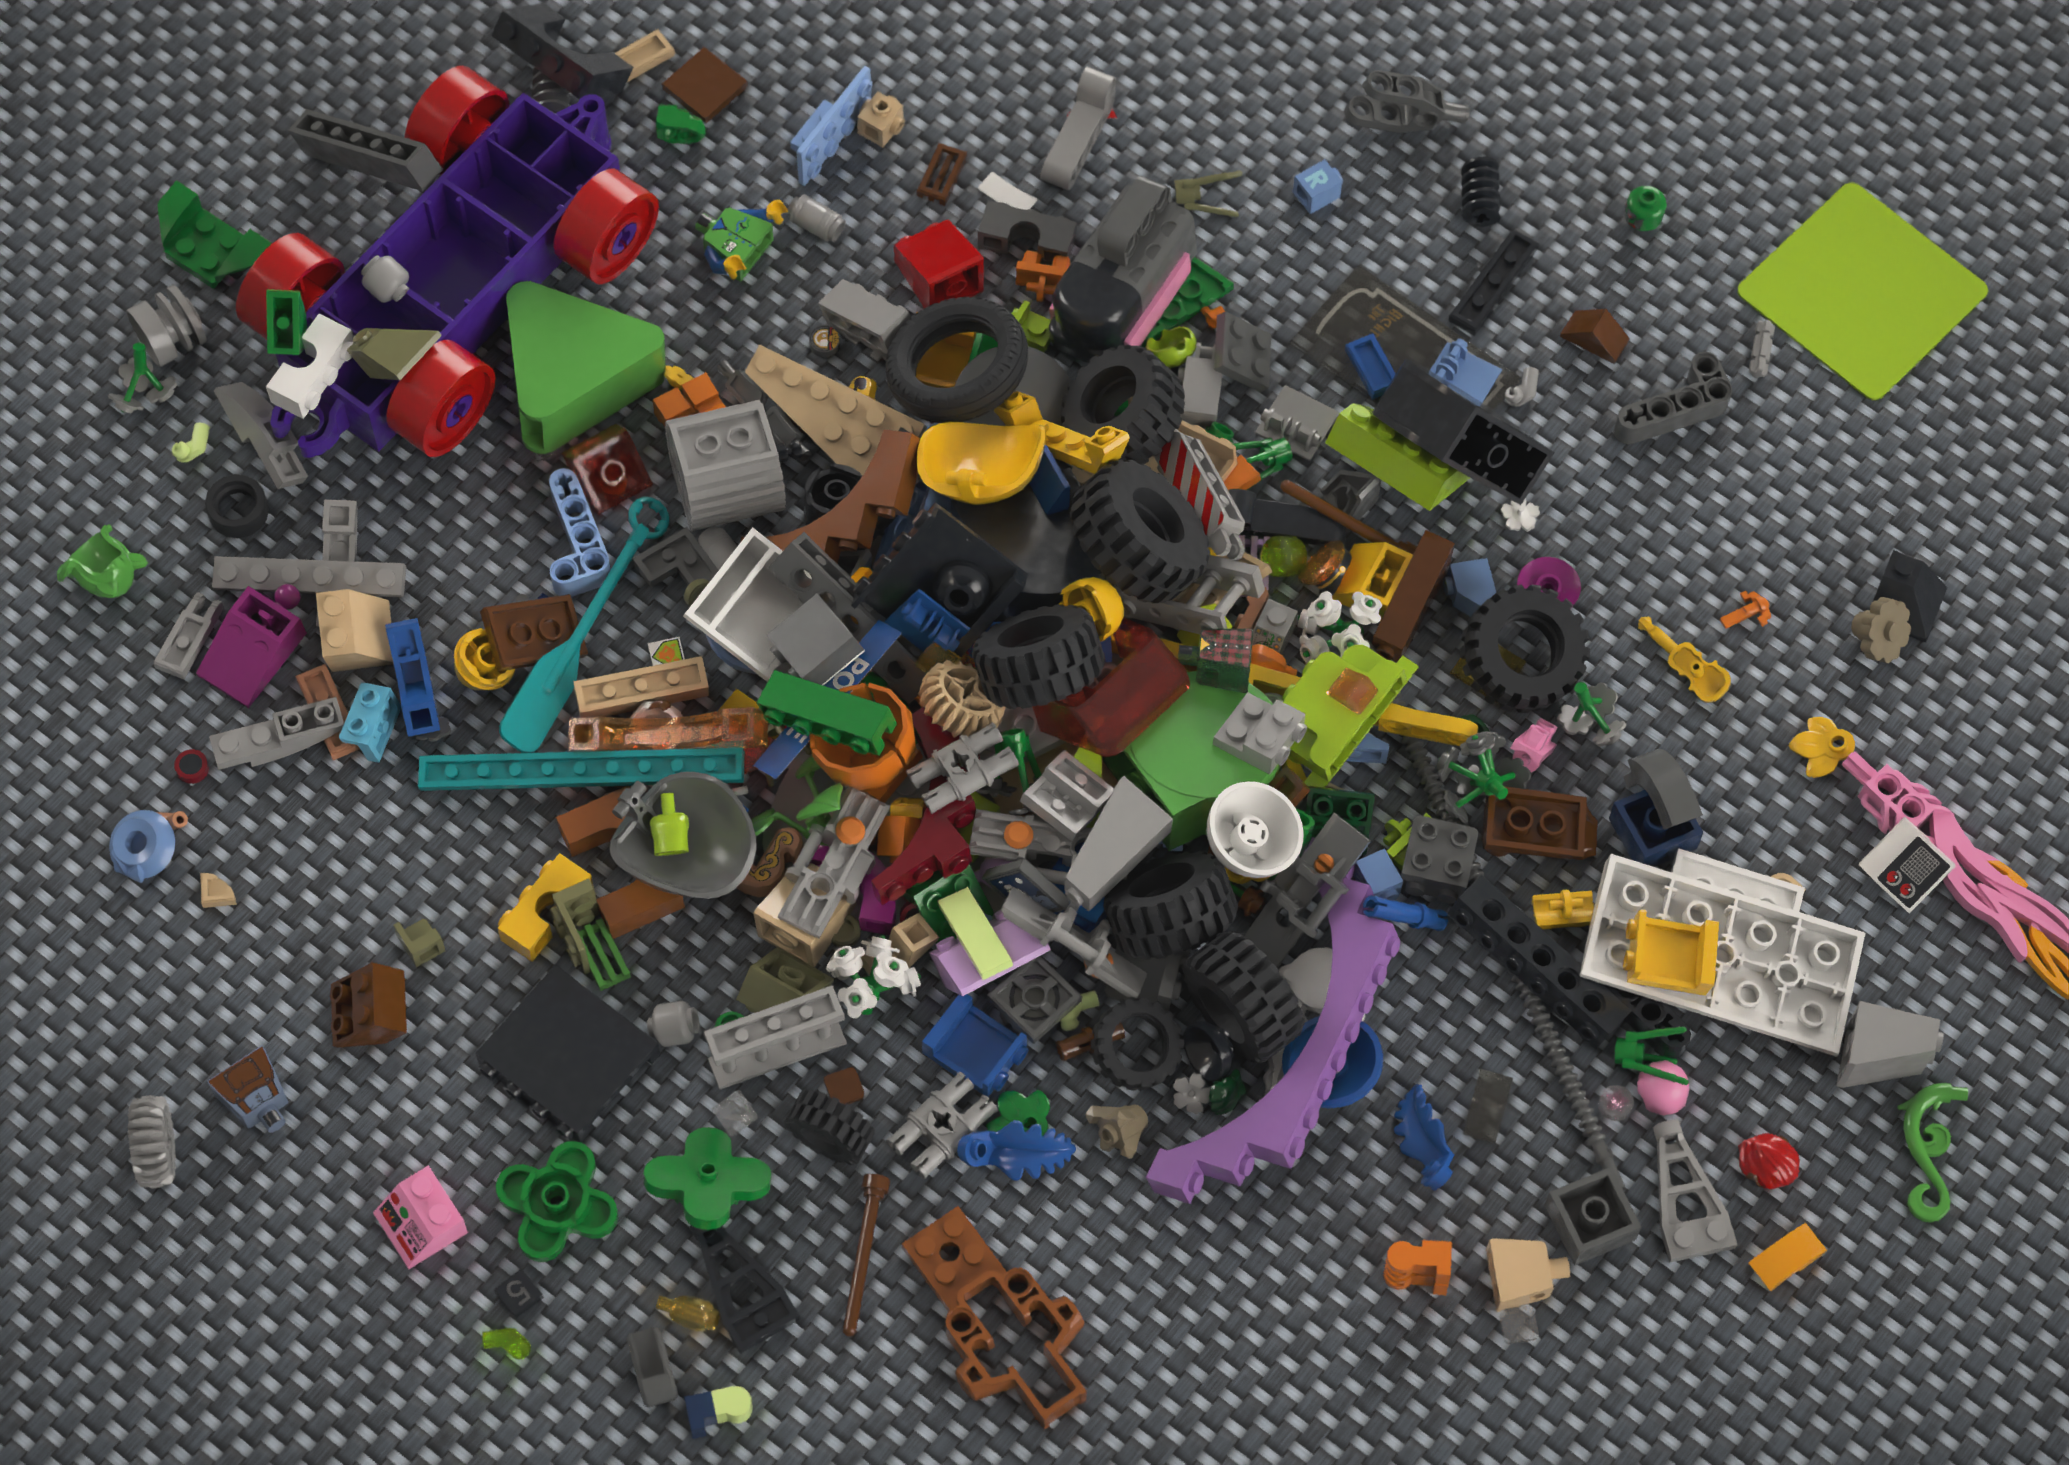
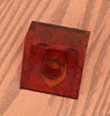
M616 423L561 453L568 468L576 474L585 497L598 515L653 485L628 430Z

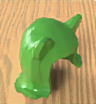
M108 524L104 525L100 532L81 545L59 567L57 580L63 582L65 577H70L93 595L104 598H116L122 596L130 589L134 580V571L145 567L148 562L144 556L138 553H130L122 542L111 537L109 533L113 529Z

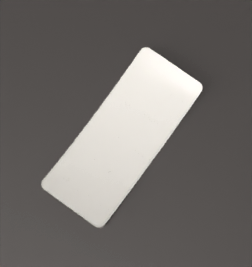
M991 172L978 187L996 202H1004L1012 207L1024 210L1031 209L1038 201L1037 198L1015 188L994 172Z

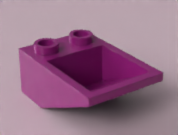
M284 584L278 587L274 595L275 602L248 586L228 611L196 675L249 709L307 634L301 619L288 611L295 608L301 598L299 590L294 585ZM261 618L262 623L258 624L255 620Z

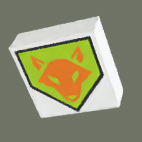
M680 637L648 643L653 666L685 659Z

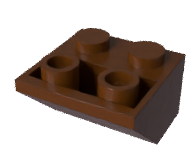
M372 962L331 984L333 1047L386 1044L407 1033L404 970Z

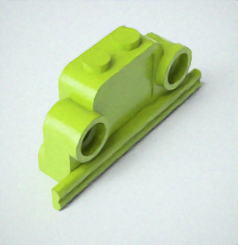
M1364 645L1349 647L1343 653L1342 658L1333 652H1324L1315 660L1311 659L1308 661L1302 671L1303 676L1296 685L1291 684L1282 697L1283 703L1306 714L1304 722L1307 725L1306 733L1299 743L1294 742L1288 756L1292 762L1303 764L1312 770L1304 781L1306 785L1323 788L1328 785L1419 668L1417 664L1403 655L1397 663L1386 660Z

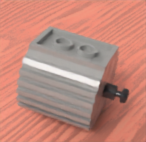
M760 400L671 419L665 422V433L672 471L691 531L785 510L786 496L780 463L788 461V455L792 454L795 459L801 458L802 448L797 440L791 441V447L787 448L784 443L775 445L765 409Z

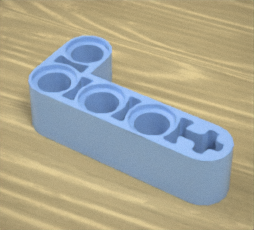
M558 469L550 476V490L553 503L573 554L554 561L550 567V576L553 590L557 595L570 594L573 597L600 588L611 568L608 553L576 474L570 469ZM563 488H567L570 491L569 496L565 497ZM575 512L581 513V515L577 517L569 516L570 514ZM582 539H591L588 543H580ZM594 565H601V566H602V567H601L600 569H598V570H591V569H589L590 567H592V566H594ZM564 575L572 576V577H571L570 579H568V580H560V579H559L560 577H562V576H564Z

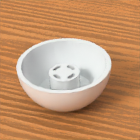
M1240 782L1226 788L1214 801L1207 819V836L1214 855L1227 869L1249 878H1264L1282 872L1296 860L1303 844V826L1296 808L1280 791L1259 782Z

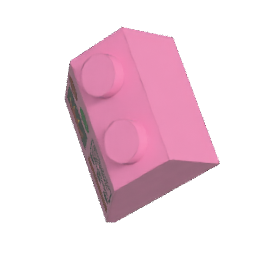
M429 1165L400 1182L373 1212L408 1269H411L468 1234L463 1218Z

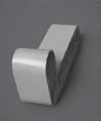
M1090 67L1084 69L1077 88V100L1044 162L1040 180L1067 190L1072 188L1112 110L1115 100L1116 77Z

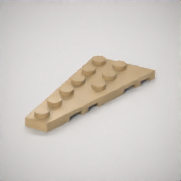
M760 344L745 371L836 464L852 467L860 472L862 476L876 453L884 429L913 433L921 439L922 434L927 428L924 423Z

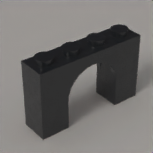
M544 3L502 10L491 36L579 100L589 94L605 97L623 92L634 67L612 51L589 55L572 51L558 44L556 40L566 18Z

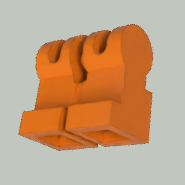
M707 373L682 384V393L676 387L653 399L654 415L664 426H666L665 422L667 420L726 407Z
M1422 1240L1421 1247L1413 1246L1405 1241L1395 1242L1387 1252L1384 1269L1385 1282L1396 1290L1405 1289L1409 1285L1433 1286L1432 1295L1446 1296L1451 1277L1452 1242Z

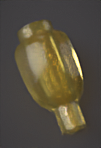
M681 1295L670 1299L660 1296L656 1304V1309L668 1312L674 1323L697 1332H704L707 1329L714 1331L720 1319L719 1310L714 1309L711 1302L698 1297Z

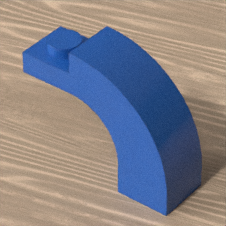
M418 618L385 624L408 737L439 731L440 724Z

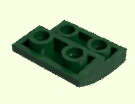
M1309 786L1310 791L1307 795L1305 813L1312 816L1315 822L1314 829L1311 832V839L1312 837H1317L1333 813L1339 815L1369 839L1375 794ZM1367 848L1362 853L1363 855H1367Z

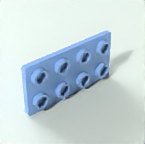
M867 66L861 69L834 104L824 99L791 140V149L797 153L799 184L805 186L810 179H815L818 176L823 162L827 157L831 158L836 153L842 138L852 133L863 103L867 99H872L871 71Z

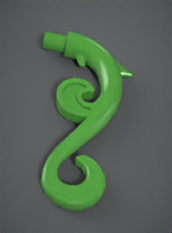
M1951 1083L1932 1084L1924 1087L1909 1100L1897 1107L1898 1110L1906 1111L1904 1115V1134L1911 1155L1935 1186L1940 1197L1938 1206L1929 1207L1923 1203L1922 1195L1925 1191L1930 1190V1185L1923 1183L1911 1191L1908 1195L1907 1205L1912 1215L1920 1221L1929 1223L1939 1221L1949 1211L1951 1202L1947 1187L1929 1158L1939 1157L1946 1153L1951 1143V1135L1945 1126L1933 1123L1923 1130L1924 1135L1932 1138L1931 1142H1925L1919 1131L1921 1117L1925 1110L1932 1105L1933 1109L1937 1110L1942 1103H1950L1951 1100L1967 1101V1087H1953Z

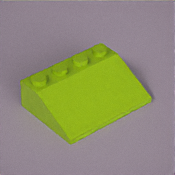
M1352 403L1340 412L1325 444L1428 511H1431L1470 479L1467 475L1439 460L1372 414L1373 409L1368 406Z

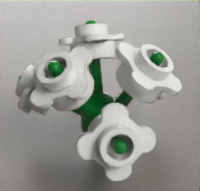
M1329 591L1321 593L1319 598L1311 602L1308 610L1303 609L1301 615L1298 616V627L1303 628L1302 636L1299 638L1302 645L1300 647V654L1306 664L1311 659L1315 660L1321 653L1329 652V647L1332 645L1337 646L1341 653V658L1345 650L1353 645H1364L1370 648L1369 642L1363 639L1364 629L1358 624H1377L1381 620L1379 610L1382 607L1381 601L1370 595H1364L1362 592H1355L1352 595L1354 603L1350 608L1353 621L1344 622L1340 618L1341 602L1332 599V594ZM1319 628L1333 631L1332 638L1325 641L1321 636L1317 635ZM1307 633H1308V634H1311V635H1314V636L1311 637V638H1308V637H1307Z
M884 935L880 937L872 936L871 942L861 940V944L867 945L866 951L863 947L853 949L850 946H843L839 948L826 966V970L832 972L831 975L834 978L837 977L839 980H845L850 977L854 981L853 985L848 988H841L837 994L839 1001L844 1002L848 1008L847 1013L851 1018H858L861 1014H872L873 1008L879 1000L880 992L899 987L902 995L912 993L914 997L916 996V987L921 986L919 980L921 975L917 973L915 967L909 968L906 961L892 957L893 952L899 953L900 950L891 948L892 941L887 940ZM864 954L874 957L869 977L860 978L857 972L863 966L861 957Z

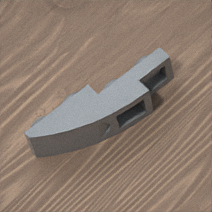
M243 382L215 388L214 393L242 443L251 441L277 489L303 483L308 478V475L294 452L298 441L291 430L284 438L275 437L270 423L272 410L274 409L273 406L263 396Z
M337 697L272 713V720L209 736L218 770L250 762L252 767L265 764L304 750L341 731L344 721Z

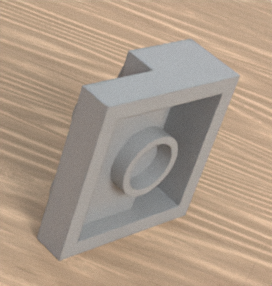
M1247 692L1214 736L1213 745L1270 775L1277 765L1282 766L1285 763L1294 742L1299 743L1304 737L1307 730V725L1304 724L1306 714L1278 699L1271 705Z

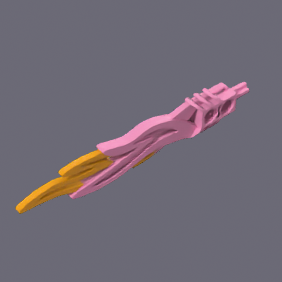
M1852 752L1841 765L1863 785L1858 798L1861 800L1862 806L1877 819L1880 831L1883 834H1887V831L1889 830L1890 832L1904 817L1918 829L1929 821L1930 836L1927 837L1956 865L1943 879L1945 886L1955 900L1970 914L1990 924L2001 936L2019 963H2022L2025 959L2052 989L2069 1000V983L2055 965L2056 963L2069 978V959L2053 944L2055 943L2069 953V919L2051 903L2026 889L2028 884L2016 872L1993 856L1975 848L1961 829L1954 814L1948 808L1942 806V802L1936 797L1929 795L1930 791L1921 784L1910 782L1901 772L1893 770L1888 764L1877 772L1857 752ZM1878 788L1887 790L1890 795L1881 793ZM1902 810L1909 811L1914 818L1906 816ZM1959 863L1982 883L1976 885L1962 870ZM2018 921L2029 927V939L2044 965L2031 947Z

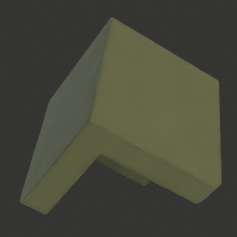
M421 919L406 929L402 927L400 922L393 924L399 941L416 968L445 952L441 936L435 928L432 929L426 919Z

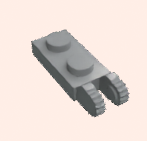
M199 592L194 594L186 610H182L155 658L153 664L156 669L183 680L185 679L210 635L214 624L221 615L223 609L222 601L217 599L212 601L204 617L199 616V613L204 606L205 595Z

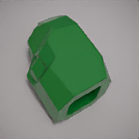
M677 105L658 106L656 119L657 138L667 143L690 144L697 143L705 137L706 127L701 118L691 115L686 109H679Z

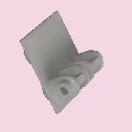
M1284 385L1270 409L1263 411L1260 418L1262 422L1255 431V434L1265 439L1271 437L1273 441L1285 438L1290 444L1292 453L1311 461L1340 412Z

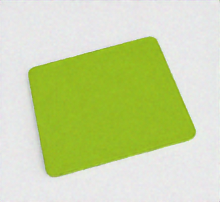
M1856 183L1843 185L1738 286V294L1745 302L1870 400L1883 398L1988 293V287L1985 282Z

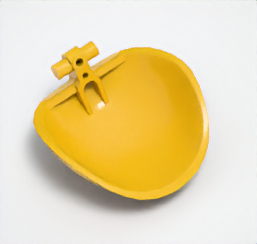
M951 421L937 424L926 430L919 441L917 450L918 474L923 483L932 490L960 502L979 505L1009 498L1020 492L1036 474L1044 451L1045 427L1043 425L995 426Z

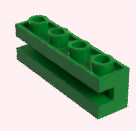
M774 670L756 702L764 715L763 718L771 725L777 727L785 725L804 736L813 734L821 737L829 744L838 745L840 743L849 746L855 752L863 755L868 752L880 756L885 747L882 739L883 733L892 734L897 725L889 706Z

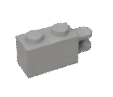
M1197 342L1195 357L1187 356L1185 368L1179 367L1178 378L1185 394V399H1183L1185 401L1184 414H1180V417L1191 425H1198L1205 429L1217 420L1223 374L1214 370L1215 344L1214 347L1201 346V343Z

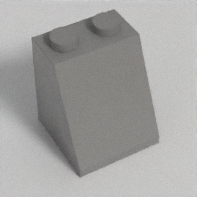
M1860 1001L1847 1024L1836 1086L1845 1088L1922 1074L1927 1064H1933L1936 1052L1939 1053L1942 1047L1944 1033L1939 1032L1940 1019Z

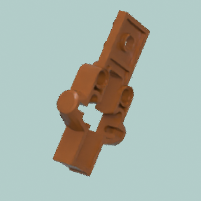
M959 1206L902 1243L904 1252L949 1312L946 1317V1336L963 1359L954 1372L961 1388L972 1400L977 1401L1015 1389L1044 1430L1050 1426V1423L1070 1409L1086 1401V1389L1061 1357V1353L1085 1325L1078 1308L1068 1297L1064 1295L1050 1300L1026 1269L1013 1268L1006 1271ZM946 1246H953L958 1249L960 1254L954 1261H945L940 1256L941 1250ZM1021 1282L1027 1289L1022 1293H1014L1009 1289V1286L1012 1283ZM990 1285L998 1289L1006 1304L1023 1327L1032 1322L1031 1312L1041 1311L1051 1324L1056 1323L1058 1326L1059 1335L1053 1344L1050 1340L1044 1343L1043 1354L1071 1392L1049 1408L1045 1409L1013 1365L1007 1369V1374L991 1378L974 1354L975 1350L978 1349L989 1352L995 1347L992 1336L966 1301ZM957 1321H966L970 1324V1328L965 1332H957L952 1328V1325Z

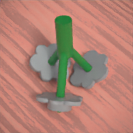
M143 343L133 345V358L129 359L128 364H122L118 370L119 376L123 378V386L128 388L126 395L112 393L108 395V398L116 403L115 407L122 412L133 413L134 410L144 409V406L139 401L131 399L134 390L142 393L147 390L148 384H153L154 388L146 394V398L153 404L157 401L164 402L174 394L173 389L177 386L174 376H170L164 381L157 380L152 373V363L146 359V346Z
M1584 682L1577 683L1574 690L1580 702L1579 706L1573 708L1570 705H1563L1560 708L1557 721L1563 724V729L1566 733L1574 735L1578 732L1585 735L1589 730L1588 728L1593 725V719H1595L1601 728L1592 739L1593 743L1599 747L1615 743L1621 737L1620 732L1626 727V723L1615 720L1610 725H1607L1603 718L1606 714L1614 713L1615 707L1613 704L1617 701V692L1613 689H1608L1605 683H1598L1596 687H1587Z

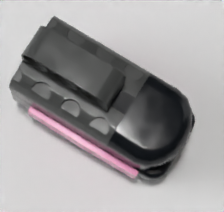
M1140 175L1132 185H1126L1055 286L1052 295L1053 303L1049 308L1051 317L1049 335L1056 349L1089 364L1091 358L1095 355H1103V351L1109 348L1117 350L1118 346H1141L1190 274L1191 261L1197 254L1193 215L1187 209L1172 202L1170 187Z

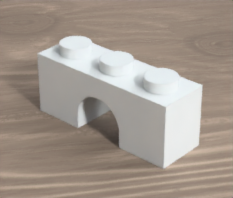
M318 314L301 337L306 354L315 358L314 362L304 368H295L283 362L266 386L271 403L302 419L305 418L310 410H314L327 385H332L336 380L338 370L342 364L352 358L346 351L354 343L352 341L354 338L352 330Z

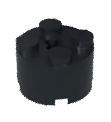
M840 464L830 465V469L820 471V468L815 470L808 477L805 484V524L809 525L841 502L862 478L861 473L852 467Z

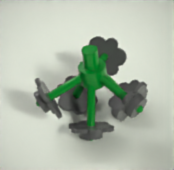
M1484 731L1467 738L1466 742L1460 745L1463 756L1470 754L1478 756L1482 770H1479V767L1474 764L1469 765L1467 769L1456 764L1455 762L1460 753V750L1456 747H1452L1449 753L1444 752L1438 759L1437 769L1440 770L1438 773L1440 781L1444 782L1452 770L1457 772L1456 781L1458 784L1456 785V792L1462 794L1463 798L1459 799L1447 789L1445 791L1446 795H1444V807L1452 818L1459 817L1463 823L1468 822V814L1463 807L1466 803L1475 802L1479 795L1484 796L1486 794L1495 795L1500 800L1504 799L1508 795L1506 787L1526 789L1525 782H1528L1531 778V772L1527 767L1523 766L1521 758H1503L1500 761L1501 770L1497 773L1495 772L1492 754L1497 753L1499 748L1506 744V739L1503 736H1498L1497 732Z

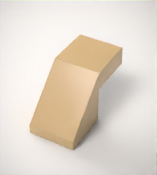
M917 913L894 926L888 940L892 941L891 948L900 950L899 953L893 952L892 957L906 961L910 968L938 941L939 937L921 914ZM864 954L861 957L863 968L870 975L874 957Z

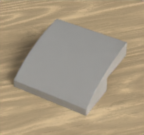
M1064 750L1045 768L1042 776L1023 793L1020 802L1070 841H1073L1106 805L1114 788Z

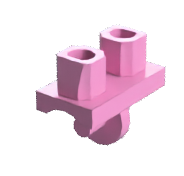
M1540 718L1536 725H1531L1528 730L1514 740L1511 749L1515 751L1512 758H1521L1523 766L1527 767L1530 772L1537 770L1541 762L1551 755L1557 746L1551 739L1558 727Z

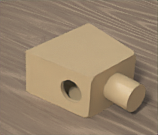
M1489 1239L1486 1254L1496 1312L1506 1311L1547 1299L1553 1291L1552 1279L1570 1277L1568 1258L1549 1259L1546 1243L1543 1241Z

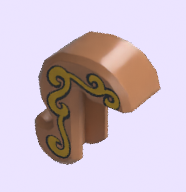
M794 828L778 829L757 866L752 865L745 879L736 888L745 894L756 897L768 896L785 877L787 871L786 864L792 862L794 865L803 849L804 844L800 833Z

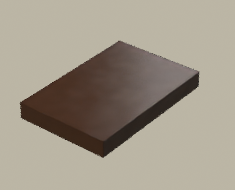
M570 594L489 606L480 610L498 672L534 666L542 656L569 640L579 624ZM584 640L580 646L579 658H584L588 655Z

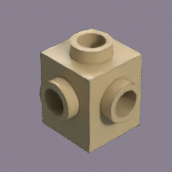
M877 91L871 100L867 99L860 109V113L857 116L858 134L884 147L893 135H898L905 124L903 105L896 98L886 96Z

